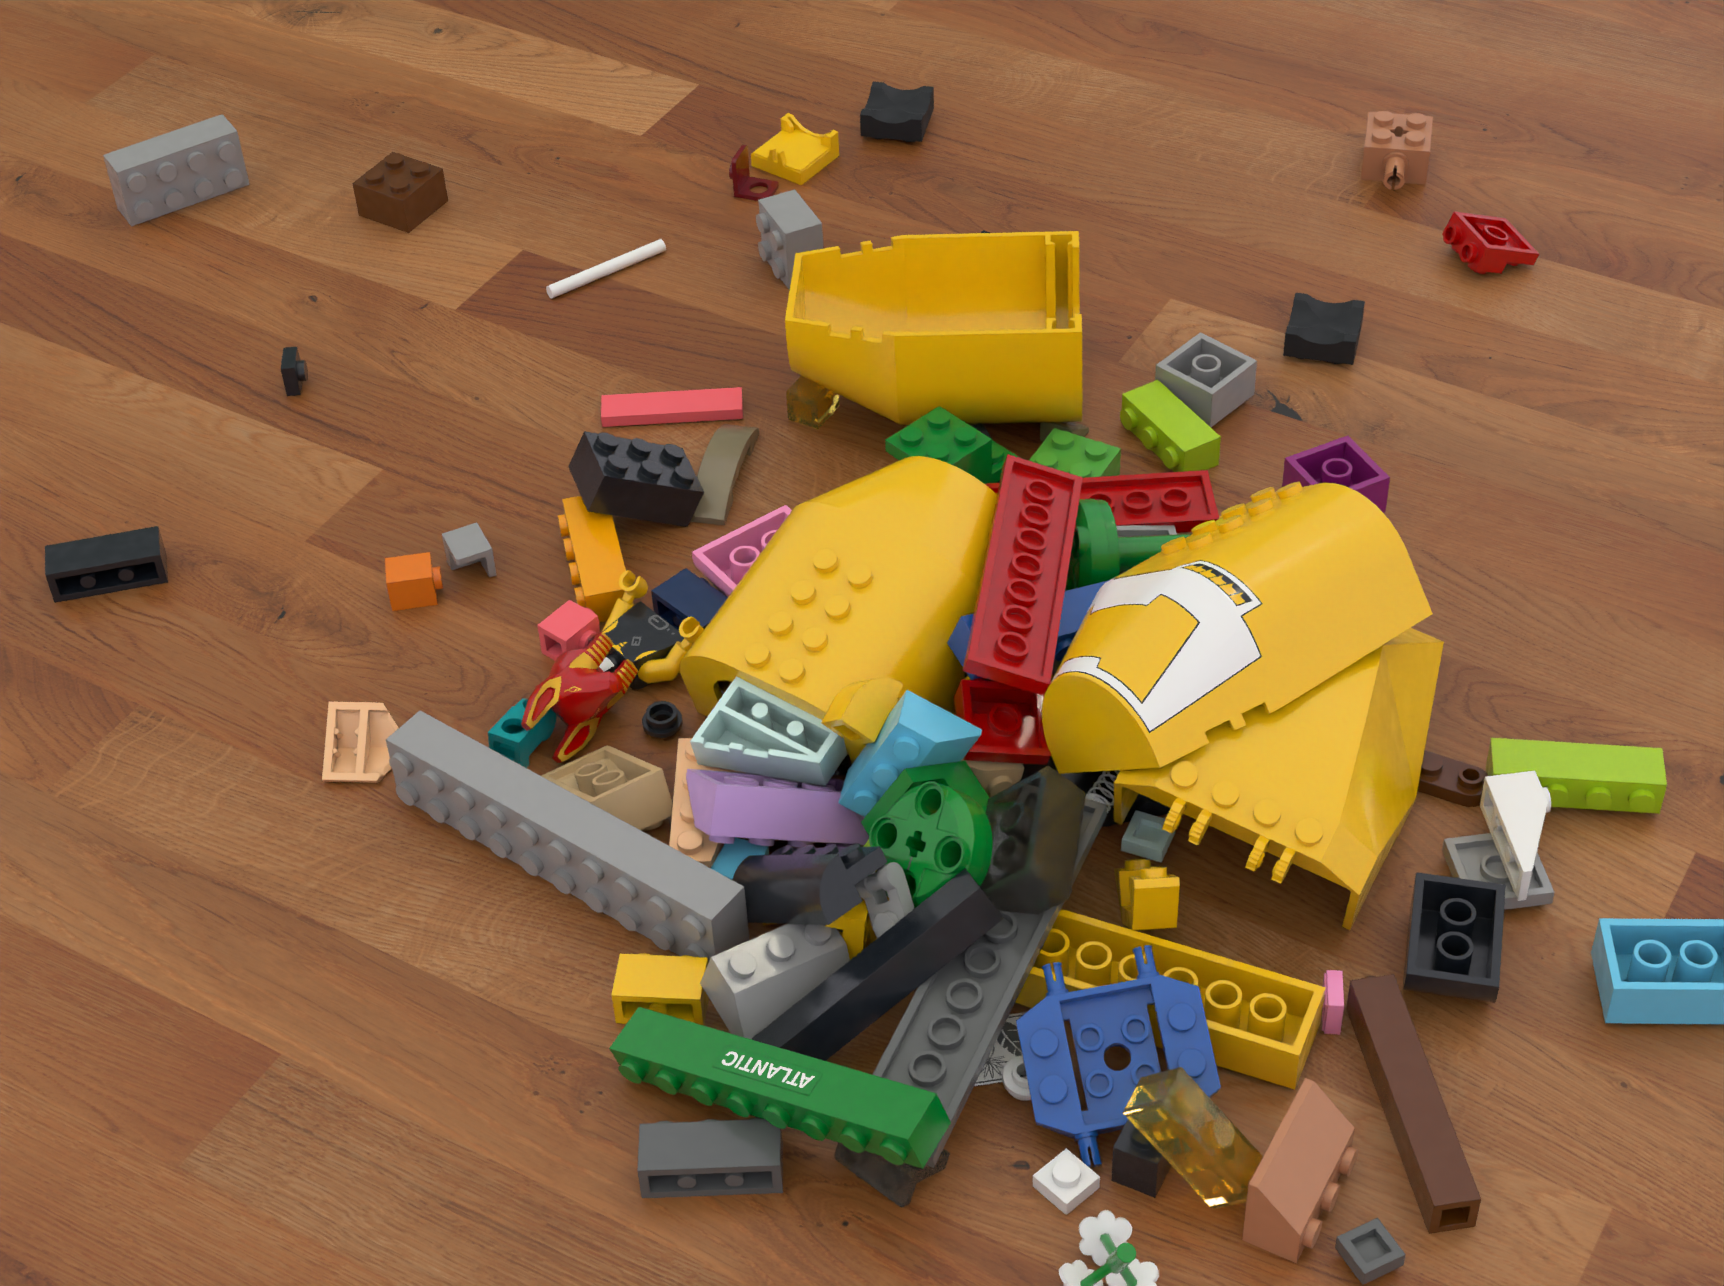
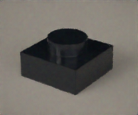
M297 347L283 348L281 373L287 396L301 395L302 382L308 380L306 360H300Z

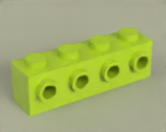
M1491 738L1486 762L1488 776L1535 771L1541 786L1547 787L1549 790L1551 807L1660 814L1667 787L1662 748Z

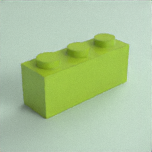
M1159 380L1122 394L1120 420L1123 426L1136 435L1147 449L1153 451L1167 468L1172 469L1174 472L1208 470L1219 465L1221 436Z

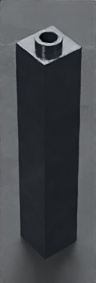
M964 869L754 1036L752 1040L826 1061L1003 920L1004 917L970 873Z

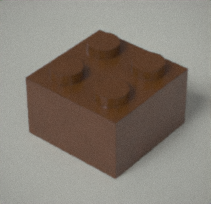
M395 152L387 155L382 161L352 183L359 216L410 233L448 202L443 168Z

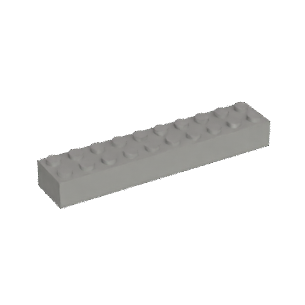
M418 711L386 739L390 757L389 763L392 767L396 783V793L405 804L409 806L414 805L422 809L439 823L444 822L459 830L465 838L476 840L489 847L497 856L512 860L522 866L530 875L542 877L554 884L560 892L572 894L586 902L592 910L599 913L603 912L616 919L627 930L637 931L651 939L659 948L663 950L669 949L679 956L707 957L709 963L712 956L750 940L744 886L422 711Z

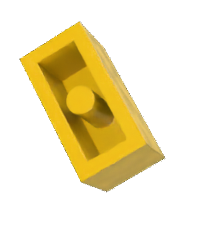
M620 953L611 994L616 1023L627 1024L637 1008L642 1007L704 1026L709 997L700 982L707 968L708 958L689 955L664 956L646 953Z

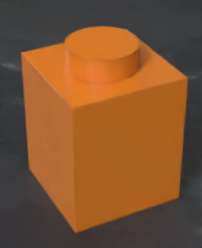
M430 552L385 558L386 585L392 611L438 605L437 589H443L442 573L440 566L433 567Z

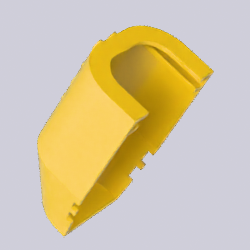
M1079 231L900 235L891 237V246L873 249L871 240L860 242L861 251L841 254L839 246L795 253L785 316L787 351L790 367L793 372L900 425H910L939 406L967 424L1082 422V314H1080Z
M911 456L795 506L681 660L680 673L697 712L708 717L722 697L721 691L725 692L737 676L821 720L826 715L835 696L843 688L856 682L875 678H892L902 682L904 686L897 698H901L905 691L909 690L955 715L954 696L961 679H965L962 665L947 642L960 617L974 613L997 494L980 480L956 466L934 458ZM844 739L846 751L853 764L866 744L854 746Z

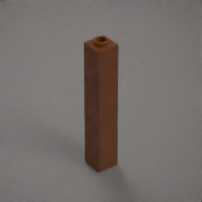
M1395 975L1366 976L1361 979L1350 980L1346 1010L1428 1234L1475 1227L1481 1197Z

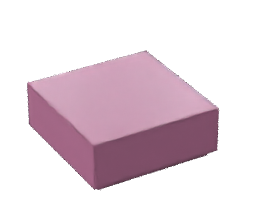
M1326 970L1322 985L1326 987L1322 1011V1031H1324V1034L1340 1035L1344 1011L1343 971Z

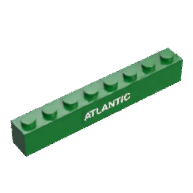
M642 1007L637 1008L609 1048L620 1065L618 1067L620 1073L633 1083L640 1084L643 1081L658 1086L668 1094L675 1095L678 1092L691 1096L707 1106L717 1104L729 1108L732 1112L742 1117L752 1115L762 1118L777 1128H794L803 1131L818 1141H823L826 1138L842 1143L845 1147L857 1153H862L863 1151L871 1152L882 1156L885 1160L895 1165L906 1163L923 1169L951 1124L937 1093Z

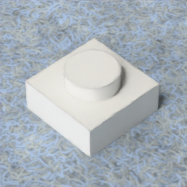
M1066 1148L1033 1175V1187L1067 1215L1100 1188V1176Z

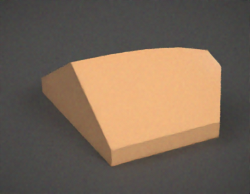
M329 701L322 773L323 782L379 783L392 769L389 763L390 757L386 739L399 728L384 703Z

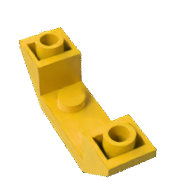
M1150 859L1125 860V868L1114 869L1121 918L1124 925L1132 931L1177 928L1180 890L1178 876L1167 874V867L1151 866Z

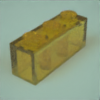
M1182 1067L1141 1077L1123 1114L1211 1209L1247 1202L1249 1182L1263 1158L1260 1152Z

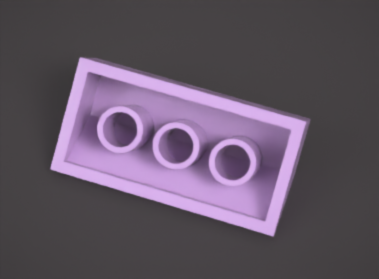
M687 769L686 780L694 824L696 828L709 835L710 841L732 844L735 841V837L749 838L748 842L751 844L773 846L774 840H788V845L798 848L813 845V842L827 843L826 846L836 844L837 847H848L852 844L865 845L868 841L869 835L861 824L865 817L838 804L844 781L841 779H830L826 786L751 773Z

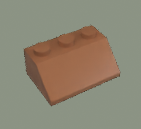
M1304 1079L1249 1182L1242 1239L1294 1263H1297L1305 1246L1311 1249L1314 1247L1322 1228V1221L1319 1218L1323 1210L1332 1211L1341 1187L1337 1182L1341 1174L1347 1177L1350 1175L1358 1155V1150L1352 1148L1354 1126L1321 1088L1310 1079Z

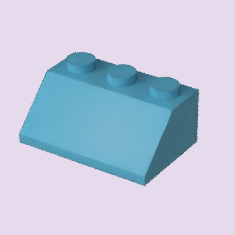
M906 690L889 713L875 742L866 744L847 770L838 804L865 817L904 769L961 761L981 736L982 729Z

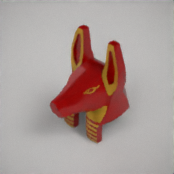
M603 632L598 633L586 649L565 651L557 657L549 677L535 687L528 699L521 726L526 731L531 730L550 708L567 725L564 736L552 756L556 763H561L571 758L587 745L594 736L602 716L624 696L638 673L637 668L629 659L623 660L614 672H603L599 666L614 644Z

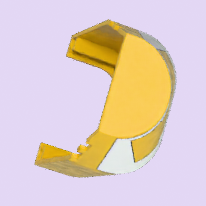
M1294 482L1278 489L1276 492L1274 487H1269L1250 496L1252 501L1247 504L1241 503L1222 511V518L1195 526L1191 529L1192 534L1186 538L1179 537L1163 544L1161 552L1106 582L1097 592L1044 695L1042 704L1043 730L1048 749L1058 773L1161 768L1209 744L1205 734L1206 731L1228 721L1231 730L1235 731L1246 725L1242 713L1260 704H1263L1266 713H1271L1287 705L1432 615L1433 613L1407 549L1390 520L1368 498L1344 485L1319 483L1302 487L1300 482Z

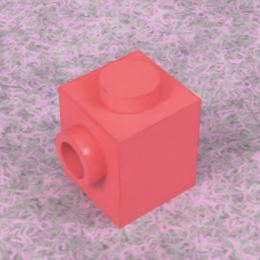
M568 600L537 625L542 654L556 661L557 657L565 651L586 649L596 635L600 633L598 615L591 609L584 608Z

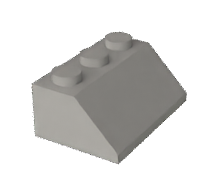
M786 924L712 956L700 984L730 1033L752 1039L850 961L847 944L836 928L814 924Z

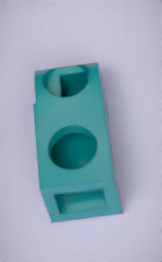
M527 698L521 699L515 706H512L488 731L489 748L525 768L530 765V754L542 741H546L551 736L557 719V715L550 708L531 730L526 731L521 726L528 702Z

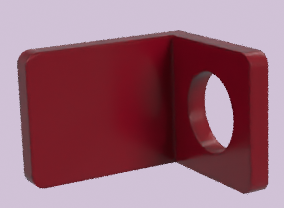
M742 144L732 158L729 169V177L733 180L734 197L758 201L773 196L779 187V182L750 177L748 146ZM757 186H763L768 189L762 193L750 191Z

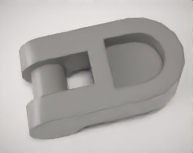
M896 862L883 865L877 872L874 871L855 885L860 897L865 899L871 924L877 938L915 909L903 868ZM885 891H887V894H888V897H889V901L887 900V896H886Z

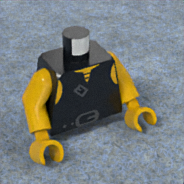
M627 570L619 578V586L625 593L622 598L617 599L602 630L614 644L599 667L603 672L612 673L623 660L629 659L638 670L629 687L633 690H640L653 683L671 681L676 678L680 672L681 660L704 631V628L694 617H687L681 622L678 631L641 601L633 604L634 599L641 598L647 593L648 585L641 576L636 579L635 574Z

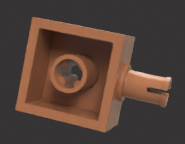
M1389 111L1368 112L1361 180L1383 181V184L1388 189H1391L1392 182H1395L1394 190L1401 188L1404 183L1426 185L1433 116H1424L1419 113H1412L1410 115L1394 114Z

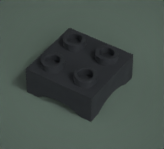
M873 81L867 104L860 113L861 136L872 137L877 140L886 138L902 140L904 142H922L934 110V87L922 86L917 89L902 90L888 86L884 82Z
M1295 293L1292 312L1285 333L1283 356L1302 360L1312 359L1334 364L1353 365L1363 322L1365 301L1351 300L1343 303H1328L1317 300L1308 294Z

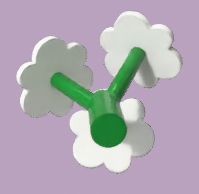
M1103 1210L1098 1214L1097 1218L1086 1217L1081 1221L1079 1233L1083 1239L1079 1243V1249L1084 1255H1091L1093 1261L1101 1267L1097 1270L1087 1269V1266L1081 1260H1076L1072 1264L1065 1263L1059 1268V1276L1064 1286H1103L1102 1279L1106 1277L1108 1286H1157L1155 1283L1159 1278L1157 1266L1152 1262L1140 1264L1139 1260L1136 1259L1135 1247L1126 1241L1132 1234V1226L1127 1219L1122 1217L1115 1218L1111 1211Z

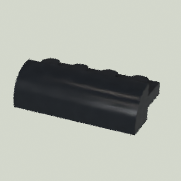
M831 844L824 848H815L814 845L792 848L791 845H787L777 849L770 855H749L738 866L732 880L744 886L748 923L829 925L862 902L855 885L885 865L887 860L880 847H861L860 844L837 847L836 844Z

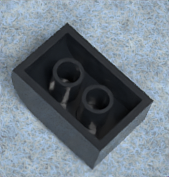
M1416 872L1409 915L1403 990L1491 1003L1496 1002L1500 983L1505 884Z

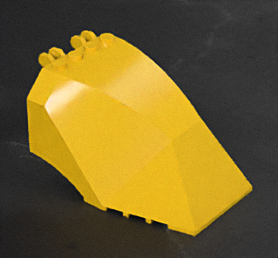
M1409 628L1287 705L1271 713H1266L1263 704H1260L1242 713L1246 723L1245 726L1234 731L1231 730L1228 721L1206 731L1205 734L1209 744L1161 768L1120 770L1114 781V822L1122 825L1137 795H1144L1170 807L1162 830L1173 833L1178 828L1183 814L1196 819V822L1193 823L1189 831L1188 842L1199 845L1208 826H1211L1254 846L1245 866L1249 870L1255 872L1261 866L1265 852L1279 857L1280 860L1276 862L1272 871L1273 876L1271 880L1281 884L1291 864H1295L1347 888L1351 893L1342 927L1351 930L1416 800L1444 642Z

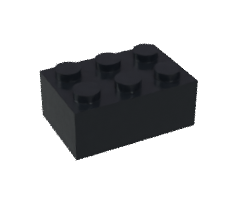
M584 431L568 466L588 512L688 527L704 494V490L683 448L673 444L661 445L649 443L640 438L626 439L615 437L605 432L597 434Z

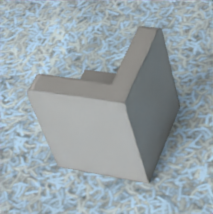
M477 522L442 533L446 559L451 570L481 562L489 578L497 575L492 548Z

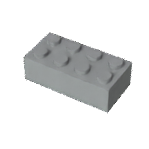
M223 114L103 155L117 208L131 226L250 185L238 132Z

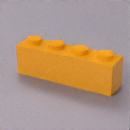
M581 496L562 499L564 514L557 516L561 537H569L563 539L566 560H574V562L568 563L572 585H580V587L574 588L576 603L584 608L591 609L598 615L599 622H605L608 620L617 599L622 598L625 593L619 586V578L626 569L612 515L588 512Z

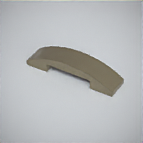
M723 424L714 433L705 451L697 475L704 494L690 522L725 525L733 504L732 490L745 456H751L759 436V428Z

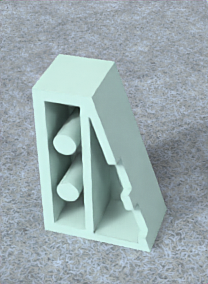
M737 676L690 741L698 765L826 786L848 754L844 738L823 725L821 719Z

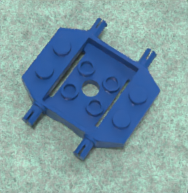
M1145 945L1143 949L1146 964L1144 963L1141 946L1133 949L1138 970L1136 980L1069 992L1066 989L1061 962L1053 963L1056 981L1053 980L1050 963L1043 965L1042 969L1048 993H1046V997L1016 1020L1036 1125L1075 1139V1142H1078L1081 1160L1089 1168H1091L1088 1149L1091 1151L1093 1166L1102 1165L1096 1139L1098 1135L1123 1129L1131 1112L1160 1123L1167 1122V1125L1170 1124L1171 1127L1176 1128L1175 1151H1183L1184 1149L1181 1132H1183L1186 1150L1194 1148L1195 1145L1189 1124L1190 1116L1221 1089L1199 986L1160 975L1156 971L1152 945ZM1148 1005H1154L1173 1092L1171 1095H1166L1147 1008ZM1064 1021H1070L1087 1105L1086 1111L1081 1110ZM1113 1046L1125 1048L1131 1057L1130 1064L1120 1071L1110 1069L1104 1061V1054L1109 1048Z

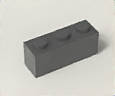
M758 1117L749 1120L720 1121L717 1119H707L699 1122L660 1121L657 1123L640 1124L637 1172L641 1197L665 1198L783 1193L782 1130L771 1125L765 1119Z

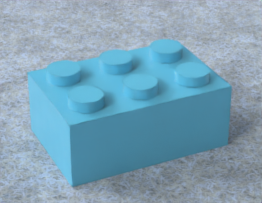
M1599 918L1591 956L1605 1023L1724 1024V919Z

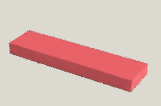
M742 387L602 395L601 397L602 427L743 419Z

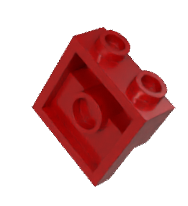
M1454 211L1442 233L1444 242L1452 245L1451 248L1459 254L1461 261L1468 263V267L1479 274H1486V272L1502 274L1506 264L1518 266V264L1534 265L1539 256L1534 247L1506 218Z
M982 678L975 680L961 679L954 696L955 715L982 729L981 736L963 759L968 761L1047 765L1051 753L1048 749L1042 723L1044 696Z

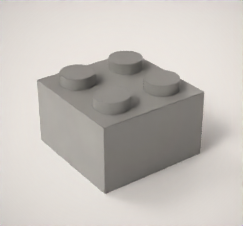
M795 189L758 200L759 214L756 215L757 227L761 232V242H758L759 254L763 261H767L771 265L777 279L780 278L788 289H790L795 253L823 249L822 222Z
M1200 332L1156 365L1155 380H1159L1207 425L1212 427L1254 395L1257 360Z

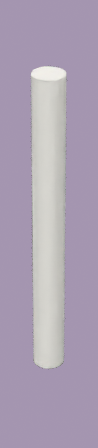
M662 239L656 240L546 286V292L551 299L666 251L665 243Z

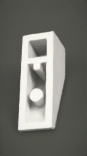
M1535 771L1485 776L1480 808L1517 901L1526 900L1545 815L1551 811L1550 793L1547 787L1541 786Z

